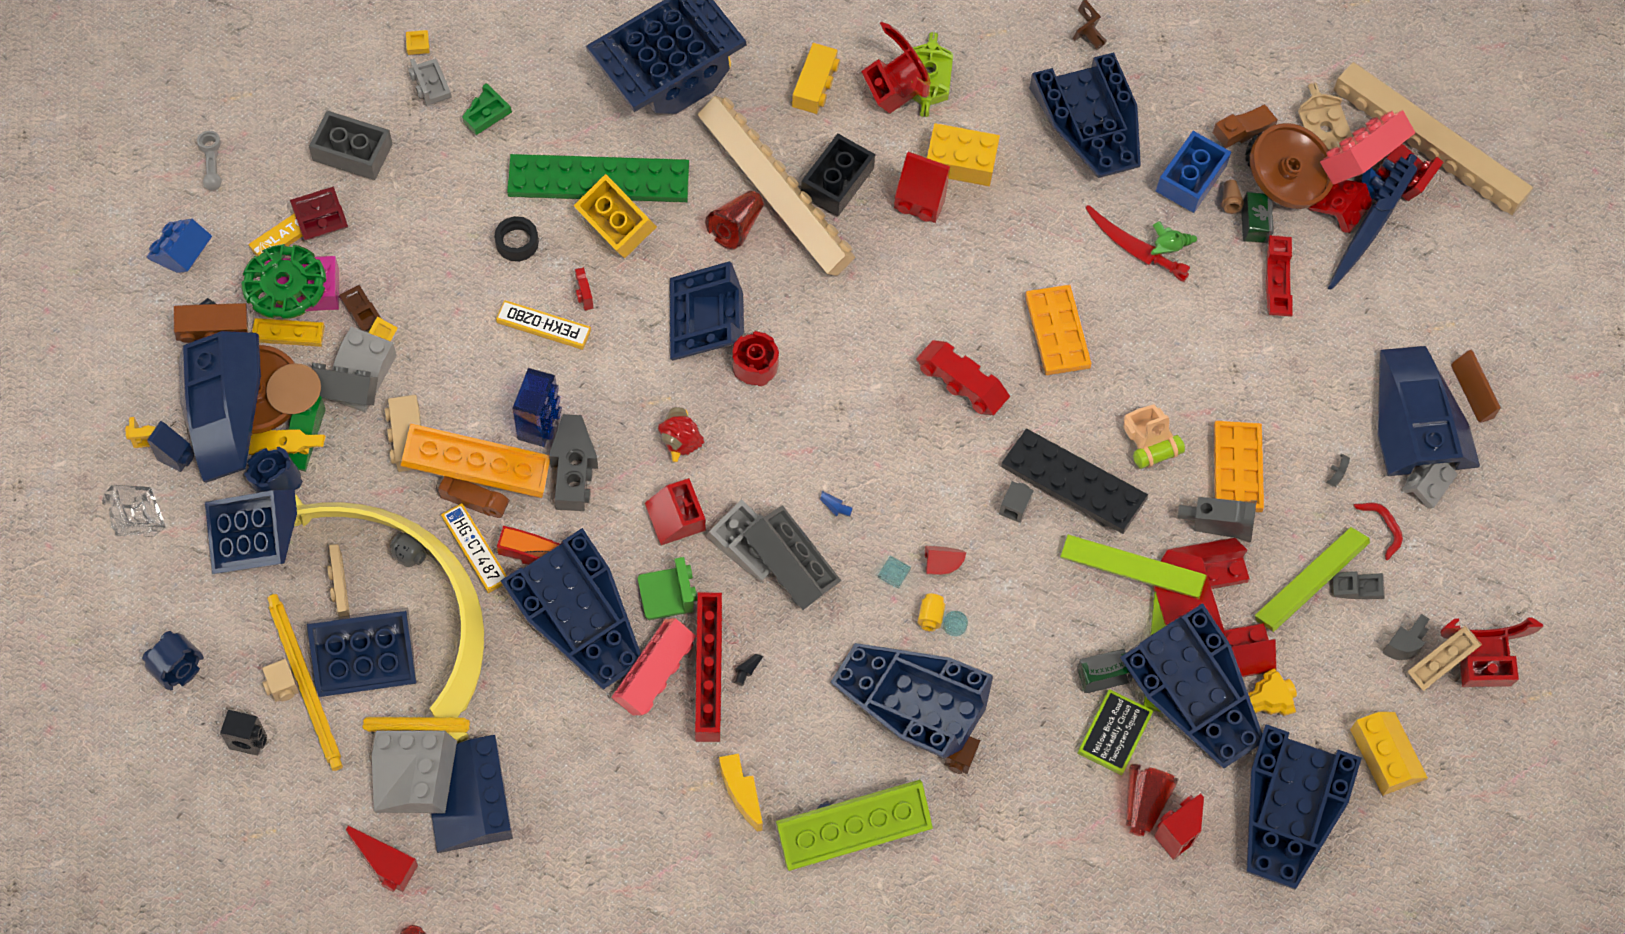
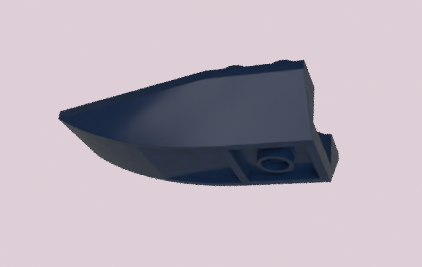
M221 331L182 347L179 358L180 404L202 480L205 483L246 469L261 379L259 334Z
M1417 346L1381 350L1377 435L1387 476L1411 474L1414 467L1419 465L1454 462L1456 470L1479 468L1480 463L1469 423L1427 347Z
M583 528L564 539L559 546L525 568H519L500 581L527 622L602 690L628 674L641 655L611 570Z
M1203 603L1179 616L1120 657L1146 698L1223 769L1259 746L1262 731L1232 647Z
M855 643L830 683L901 740L939 757L946 758L962 750L985 712L993 675L950 657Z
M1265 724L1251 769L1246 873L1296 890L1349 803L1362 757L1339 749L1334 754L1289 739L1290 732Z

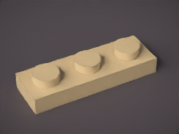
M1464 626L1411 668L1408 673L1424 691L1482 644L1469 628Z

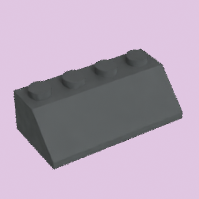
M783 505L761 518L743 533L747 538L748 544L758 552L763 563L772 570L779 584L786 588L792 596L794 603L800 606L802 610L806 609L842 581Z

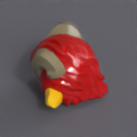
M672 408L667 414L665 421L658 426V430L662 435L661 440L666 444L668 451L671 452L673 462H678L680 455H689L704 444V437L700 434L696 423L688 417V412L684 408Z

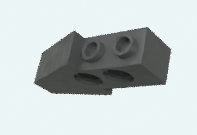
M563 414L549 454L551 466L558 467L555 493L556 510L585 511V504L590 503L591 489H587V481H592V469H598L597 455L582 415ZM575 460L581 461L579 465L571 464ZM572 482L580 483L578 486L575 487L569 486V484Z

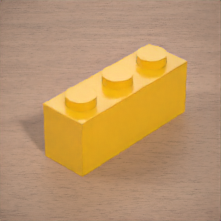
M812 43L793 92L792 107L814 114L818 113L820 106L824 107L827 98L825 92L827 89H831L834 79L832 76L833 71L837 72L840 64V59H837V49Z

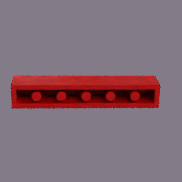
M698 592L695 741L720 742L722 593Z

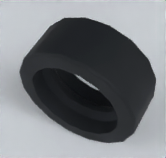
M519 216L506 218L495 229L494 237L497 250L503 258L509 261L520 262L527 260L538 249L539 238L536 226L527 218ZM514 230H523L530 235V241L525 246L519 248H511L505 245L503 238L507 233Z

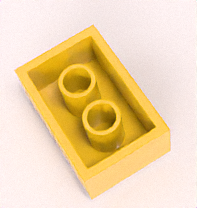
M934 123L927 158L950 166L949 179L990 187L1000 135Z
M606 174L574 205L584 218L624 258L657 228Z

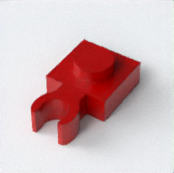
M584 267L575 269L579 289L575 290L578 303H583L585 311L594 309L593 297Z

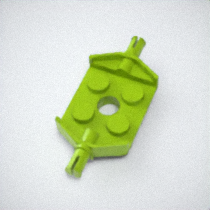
M933 32L929 33L927 44L913 47L925 68L932 67L935 69V72L928 73L931 82L929 96L923 98L917 94L912 98L921 104L920 116L924 117V110H926L925 117L929 116L930 105L946 101L949 97L953 53L938 45V33L936 32L934 39H932Z

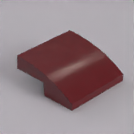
M334 186L290 200L304 241L348 228Z

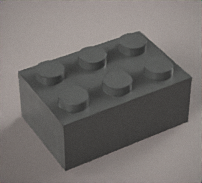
M327 110L309 145V149L315 162L376 180L393 143L390 130Z

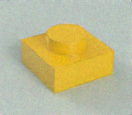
M428 30L406 32L408 55L430 53Z
M377 317L369 333L391 341L398 327Z

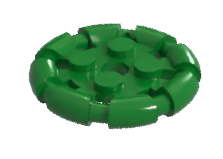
M285 244L268 247L262 250L263 253L259 256H254L244 269V280L241 281L243 296L248 304L253 305L254 311L268 318L282 317V319H291L306 313V309L309 307L313 308L320 301L325 291L323 284L326 282V272L323 264L319 259L316 260L314 253L298 245L290 247L285 246ZM285 256H291V261L283 260V258H285ZM284 276L290 278L285 284L277 282L279 278ZM260 277V281L254 279ZM308 280H314V284H308ZM263 293L265 296L259 299V295ZM302 295L305 299L299 303L296 299ZM276 303L283 305V308L276 307Z

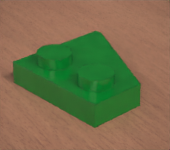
M487 83L483 85V92L479 98H474L471 107L462 116L464 124L475 135H478L512 113L511 106Z

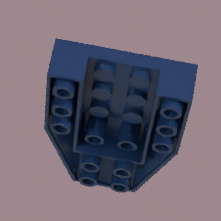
M1114 52L1094 57L1091 68L1056 76L1053 68L1032 73L1029 89L1053 128L1098 178L1141 166L1138 105Z

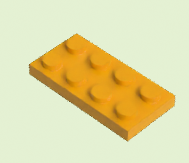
M1071 285L1026 291L1025 298L1045 375L1090 369L1092 363Z
M1215 421V498L1235 501L1257 500L1255 512H1263L1262 424Z

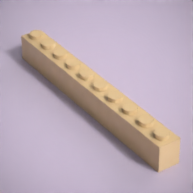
M1352 62L1338 77L1333 90L1340 97L1345 98L1354 104L1357 109L1364 111L1372 118L1377 117L1381 119V116L1390 111L1397 113L1403 110L1415 131V134L1407 139L1406 142L1411 147L1425 154L1430 160L1436 157L1440 158L1444 162L1442 167L1447 172L1452 173L1462 180L1465 185L1472 187L1484 198L1492 201L1502 211L1513 215L1528 198L1533 189L1531 185L1355 62Z
M714 96L697 115L827 274L838 276L856 258L851 252L852 247L845 240L840 239L837 235L839 233L838 230L824 219L826 217L819 208H815L812 205V199L807 193L798 188V181L785 172L786 167L779 160H775L772 156L773 151L766 144L761 143L759 140L760 135L754 129L747 126L746 118L733 109L734 104L727 97Z

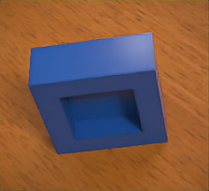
M1372 168L1364 172L1362 176V183H1366L1371 199L1379 191L1377 187L1371 184L1372 179L1377 176L1382 180L1381 176Z

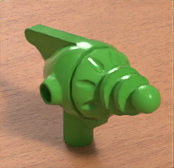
M1158 221L1152 225L1159 237L1155 241L1156 248L1151 251V254L1177 252L1183 246L1186 247L1196 242L1197 237L1186 233L1182 234L1180 231L1172 230L1170 227L1165 229L1161 221Z

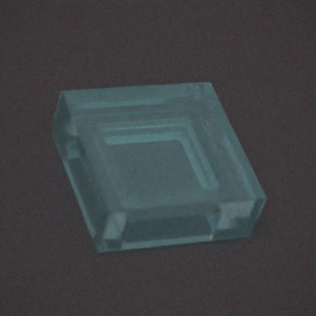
M890 556L878 574V578L899 589L910 572L911 567Z

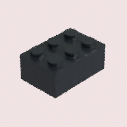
M837 133L801 181V191L807 193L811 197L812 202L839 216L873 171L876 154Z

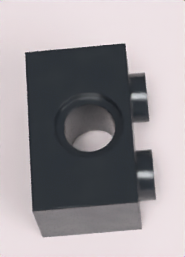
M232 710L227 711L220 734L228 748L258 756L260 748L263 749L267 742V734L258 717Z

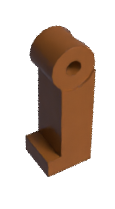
M444 476L438 488L442 499L458 505L462 503L466 508L496 518H502L509 504V499L499 492L490 491L469 481Z

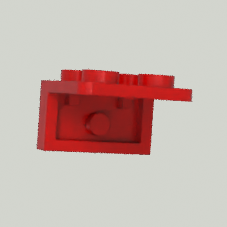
M1344 180L1334 184L1321 201L1308 207V209L1335 215L1342 232L1350 233L1373 202L1366 183Z

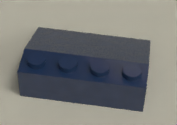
M295 489L271 490L205 502L212 574L285 563L297 516Z
M408 607L312 620L307 623L318 697L417 683Z
M495 735L469 739L456 745L445 813H431L437 853L513 839Z

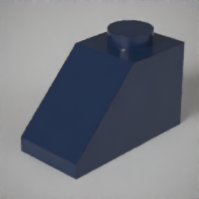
M160 421L147 441L157 461L182 472L185 466H189L193 460V449L188 441L166 423Z

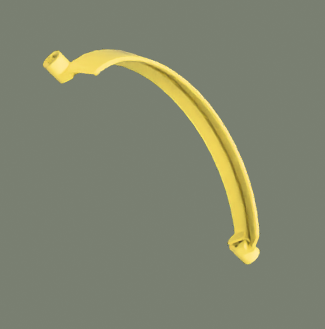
M295 494L297 516L294 526L301 524L306 526L312 518L348 517L381 523L403 533L406 532L418 540L441 564L450 579L457 597L461 618V640L452 674L445 688L430 707V710L434 717L458 718L460 713L467 709L475 692L481 672L484 651V625L480 603L470 577L459 560L432 533L401 515L381 508L354 503L322 502L304 505ZM447 732L457 740V744L466 741L469 737L467 733Z

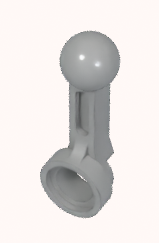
M205 131L197 138L198 146L206 156L207 174L203 178V184L208 190L214 191L222 183L221 177L217 174L216 160L221 140L216 132ZM209 141L215 142L211 146H205V143Z

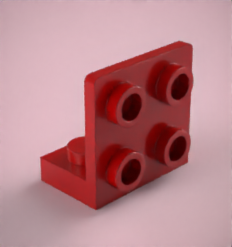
M1401 144L1390 152L1386 158L1395 163L1400 157L1407 159L1409 154L1414 153L1404 144ZM1417 157L1414 163L1418 168L1402 197L1410 201L1421 194L1444 162L1438 157L1430 162L1428 160L1423 162ZM1380 165L1376 173L1384 180L1389 175V170Z

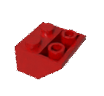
M690 478L666 485L645 502L660 545L706 531V519Z
M1201 793L1195 798L1192 795L1181 802V807L1176 812L1173 810L1167 812L1161 818L1162 821L1157 825L1158 830L1154 837L1173 860L1192 847L1201 833L1204 796Z

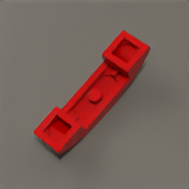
M1269 235L1266 265V297L1269 315L1288 317L1293 315V295H1291L1290 287L1292 237Z

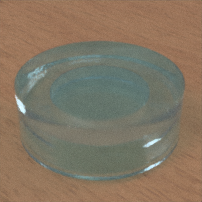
M960 611L949 612L943 622L945 632L951 636H960L965 633L968 626V619L965 614Z

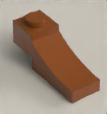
M1264 104L1247 113L1236 116L1231 114L1215 123L1212 133L1224 148H1228L1237 142L1242 144L1253 136L1264 132L1269 127L1276 125L1278 119Z

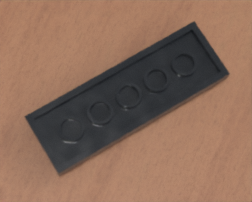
M1027 428L1001 463V467L1122 534L1125 533L1148 499L1147 493Z

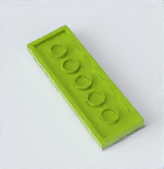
M920 779L775 821L788 871L933 829L923 782Z

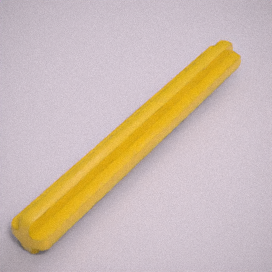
M366 717L363 720L364 724L362 727L368 732L446 731L466 733L469 731L470 721L466 718Z

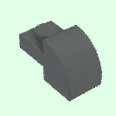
M1421 614L1410 631L1400 627L1383 651V654L1395 660H1408L1416 656L1425 645L1422 639L1429 630L1425 625L1430 619Z

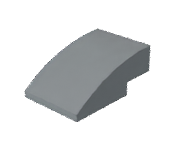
M741 499L706 534V537L736 564L762 581L772 570L763 563L758 552L748 544L747 538L743 533L763 518L761 514L758 516Z

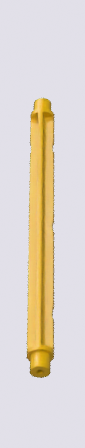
M272 594L267 598L270 605L269 610L278 629L280 639L298 682L314 729L319 737L327 763H330L332 771L340 770L343 768L340 760L341 754L331 733V728L286 610L278 595Z

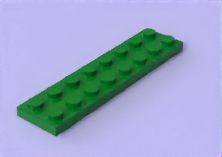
M510 154L507 193L508 197L581 199L606 174L632 201L688 203L689 160Z

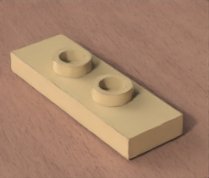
M338 544L329 545L331 565L327 566L329 579L334 580V587L330 588L332 602L337 604L339 617L349 616L350 610L342 552Z

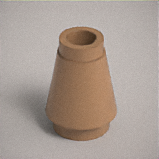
M1227 180L1224 183L1221 206L1227 213H1238L1241 211L1244 201L1237 181Z

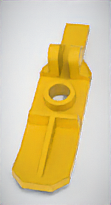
M270 430L264 433L252 434L248 453L254 455L264 448L270 451L281 447L287 453L295 454L299 452L301 454H308L311 447H323L326 436L306 435L301 430Z

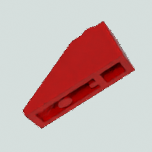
M348 825L346 832L349 838L382 882L381 885L392 892L396 889L403 892L418 867L416 859Z

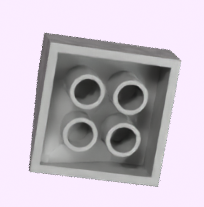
M376 731L372 751L374 812L445 813L457 740L446 731Z

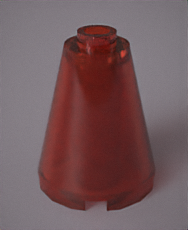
M747 191L709 213L705 220L706 229L709 234L712 232L715 235L714 241L717 244L730 250L743 245L764 206L761 195L757 192Z
M1131 764L1128 773L1126 827L1130 828L1129 833L1144 837L1145 833H1151L1179 779L1174 778L1172 774L1149 767L1143 771L1140 770L1141 765Z

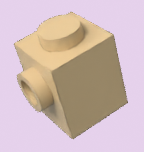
M286 659L262 668L266 677V681L262 683L267 696L272 694L277 702L290 700L295 694L299 693Z

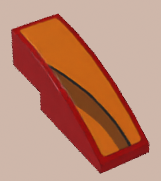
M503 525L497 544L498 555L520 559L522 564L529 565L560 544L539 535Z

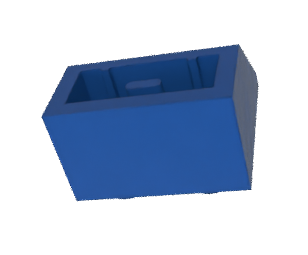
M192 218L169 222L163 227L161 237L151 244L150 252L146 258L176 273L188 272L212 235Z

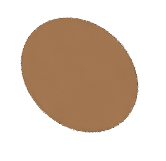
M288 364L279 368L270 377L266 389L267 398L276 410L285 414H298L308 410L315 404L320 395L321 383L317 373L312 368L303 364Z

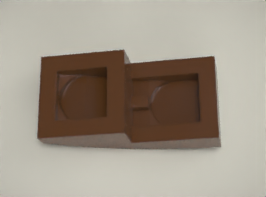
M360 284L339 295L341 302L360 330L368 331L371 329L376 318H381L373 303L368 300Z

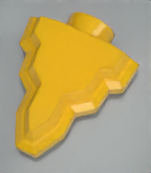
M1275 669L1264 673L1263 679L1255 684L1254 691L1248 693L1255 714L1261 711L1269 715L1280 713L1283 716L1296 713L1293 698L1297 696L1296 688L1289 678L1283 680L1280 673Z

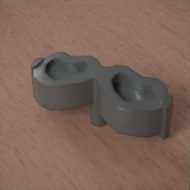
M1340 453V467L1331 466L1330 469L1336 471V473L1326 482L1334 487L1344 477L1350 461V457Z

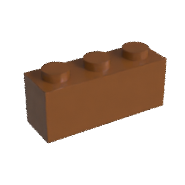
M246 303L174 306V333L176 341L191 343L221 331L248 332Z

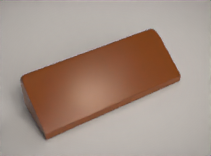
M1472 349L1468 350L1451 364V367L1478 422L1481 423L1494 419L1501 407Z

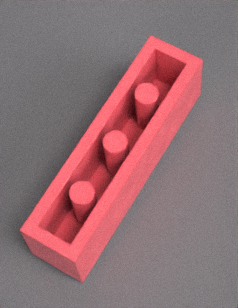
M676 618L665 619L611 698L632 715L648 713L653 707V700L657 694H660L666 688V681L669 676L678 670L682 657L692 649V642L696 635Z

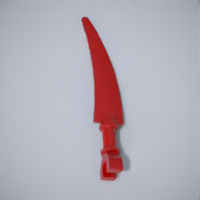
M1090 205L1086 206L1087 212L1101 230L1125 251L1148 265L1154 261L1155 265L1159 264L1170 270L1169 272L1173 273L1182 282H1185L1188 278L1190 266L1183 263L1178 264L1177 261L1172 262L1163 257L1162 254L1152 255L1151 251L1156 248L1155 246L1128 234L1108 221Z

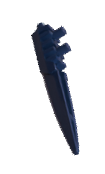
M1409 154L1407 159L1400 157L1395 163L1386 158L1381 166L1389 170V175L1384 181L1377 176L1372 179L1371 184L1379 190L1373 198L1377 203L1370 207L1329 283L1328 289H1333L1342 280L1385 225L1417 172L1418 168L1414 165L1417 157L1414 154Z

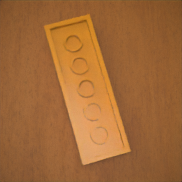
M410 423L401 466L542 498L550 458L546 454Z

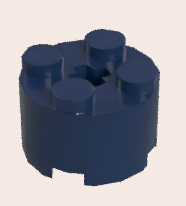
M281 447L270 451L264 448L255 453L247 462L249 467L244 475L256 493L271 490H296L302 485L303 481L298 467L287 451Z
M172 631L165 632L161 636L160 641L152 649L147 650L142 657L147 672L165 689L170 691L177 684L183 687L191 681L200 670L197 666L199 661L204 659L202 652L184 635L173 633Z

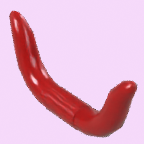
M1374 502L1354 504L1353 506L1358 510L1379 513L1392 532L1394 541L1385 554V559L1388 561L1399 550L1403 541L1399 525L1390 511L1381 504Z

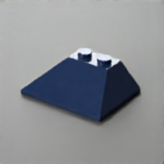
M730 261L670 278V359L672 361L734 345L738 338L744 334L743 291L733 264Z

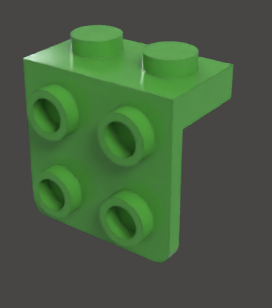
M684 557L675 558V568L638 576L644 614L647 620L694 612V601H697V593L695 587H690L689 579H693L691 565H686Z

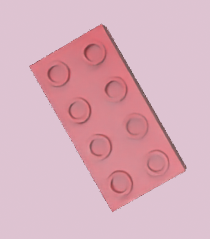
M1403 110L1397 113L1390 111L1381 116V119L1375 117L1365 123L1367 127H1361L1352 133L1353 137H1348L1339 143V148L1337 146L1326 152L1327 157L1320 161L1333 185L1363 174L1415 134Z

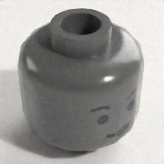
M406 532L398 533L390 544L392 557L405 567H412L415 564L420 565L427 556L425 553L426 548Z

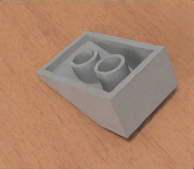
M351 326L339 348L332 370H334V366L348 368V373L356 374L357 370L370 371V376L378 377L377 393L397 356L394 343ZM333 400L366 413L370 406Z

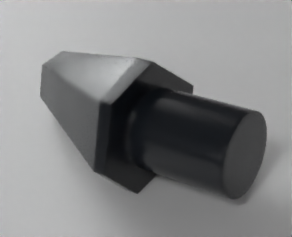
M755 654L736 667L734 670L737 672L734 683L744 686L746 677L752 675L764 656Z

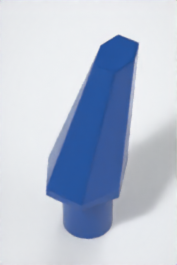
M822 491L820 500L835 516H838L839 513L851 516L852 507L843 505V500Z

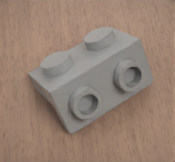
M414 58L410 59L411 68H408L411 80H416L418 85L415 88L418 97L424 98L426 106L452 98L436 58L420 64H416Z
M1449 463L1419 465L1415 472L1407 478V483L1402 490L1405 493L1414 492L1427 508H1434L1458 474Z

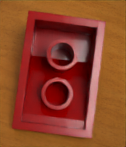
M907 152L895 195L894 209L903 214L919 217L923 221L936 223L945 203L950 166Z

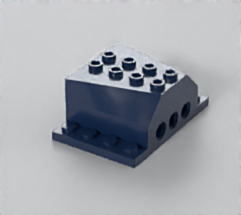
M663 0L586 45V49L634 112L649 104L655 113L677 114L714 92L730 69L728 56L747 46L744 37L714 0Z

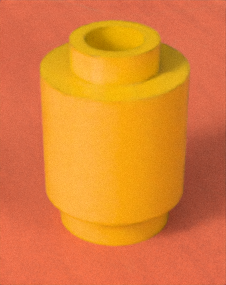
M930 593L926 594L925 598L922 599L917 623L923 630L932 632L941 628L945 610L944 598L938 594Z

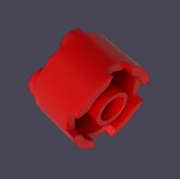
M754 331L753 334L738 338L734 343L732 351V365L735 376L746 384L758 386L767 385L768 381L773 379L779 366V349L773 337L763 332Z

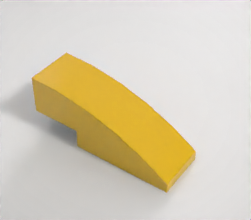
M739 754L719 757L722 778L736 808L757 832L762 831L763 822L754 777H743Z

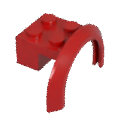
M880 22L884 33L891 37L904 53L889 64H885L880 59H877L861 72L877 105L891 114L917 94L927 98L930 94L931 82L923 62L906 38L890 24Z
M1528 617L1522 623L1510 627L1470 630L1482 645L1460 662L1462 687H1511L1519 680L1517 658L1516 656H1510L1509 640L1534 634L1544 627L1543 624L1533 617ZM1454 618L1440 631L1443 638L1449 639L1462 629L1460 626H1455L1459 622V618Z

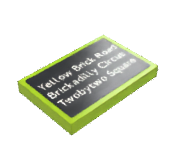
M1109 689L1077 754L1122 776L1152 716L1153 710Z

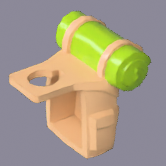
M1155 404L1137 409L1125 415L1124 430L1128 437L1134 440L1138 448L1133 453V459L1139 469L1151 467L1167 459L1178 457V455L1185 452V444L1179 435L1173 436L1169 429L1168 415H1165Z

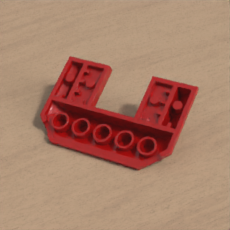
M1236 538L1168 549L1161 562L1202 573L1207 577L1199 599L1153 586L1165 625L1203 603L1230 643L1242 677L1264 674L1272 669L1277 670L1276 639L1269 640L1264 623L1224 630L1212 591L1215 588L1248 583L1250 578L1243 558L1247 549Z

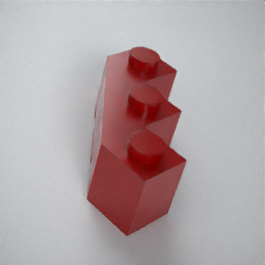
M932 340L916 358L921 366V371L929 377L942 378L947 385V390L951 394L967 396L977 413L994 416L1011 397L1001 381L992 374L989 377L979 370L981 366L966 355L963 358L953 352L955 347L948 342Z

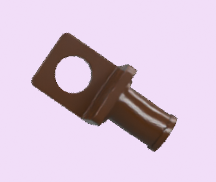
M1083 0L1078 11L1088 23L1076 31L1073 40L1076 41L1080 37L1086 36L1095 49L1098 50L1107 42L1095 28L1101 16L1087 0ZM1085 8L1090 11L1091 17L1086 13Z

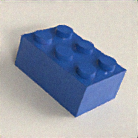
M1192 131L1160 176L1156 192L1195 213L1227 167L1232 152Z

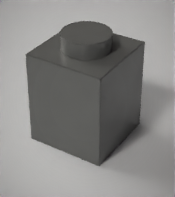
M1012 481L1002 501L999 515L1021 523L1031 502L1034 490L1024 483Z

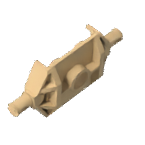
M1316 82L1314 84L1310 83L1308 88L1312 96L1300 105L1298 110L1302 124L1305 128L1316 134L1324 142L1328 150L1337 146L1339 148L1341 141L1348 137H1353L1341 107L1342 98L1322 94ZM1327 126L1331 131L1325 132L1320 127Z

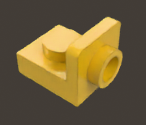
M129 417V425L125 427L126 438L131 440L134 448L150 447L147 439L156 427L147 425L139 428L135 417Z

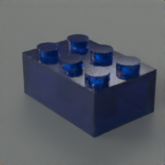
M532 368L527 369L512 408L518 440L545 447L547 440L552 439L554 433L553 423L555 419L558 420L562 411V406H559L561 398L558 395L559 385L556 383L555 375Z

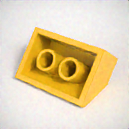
M1377 712L1356 720L1350 731L1382 796L1428 779L1395 712Z

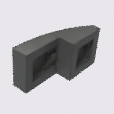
M1357 571L1337 573L1333 577L1334 597L1346 599H1385L1383 573L1358 575Z

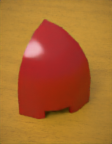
M925 546V558H927L926 574L941 575L952 573L962 565L967 552L949 547Z

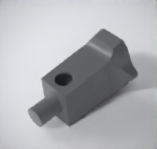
M1198 497L1197 507L1179 504L1178 519L1195 521L1194 531L1234 537L1251 542L1257 500L1235 501Z

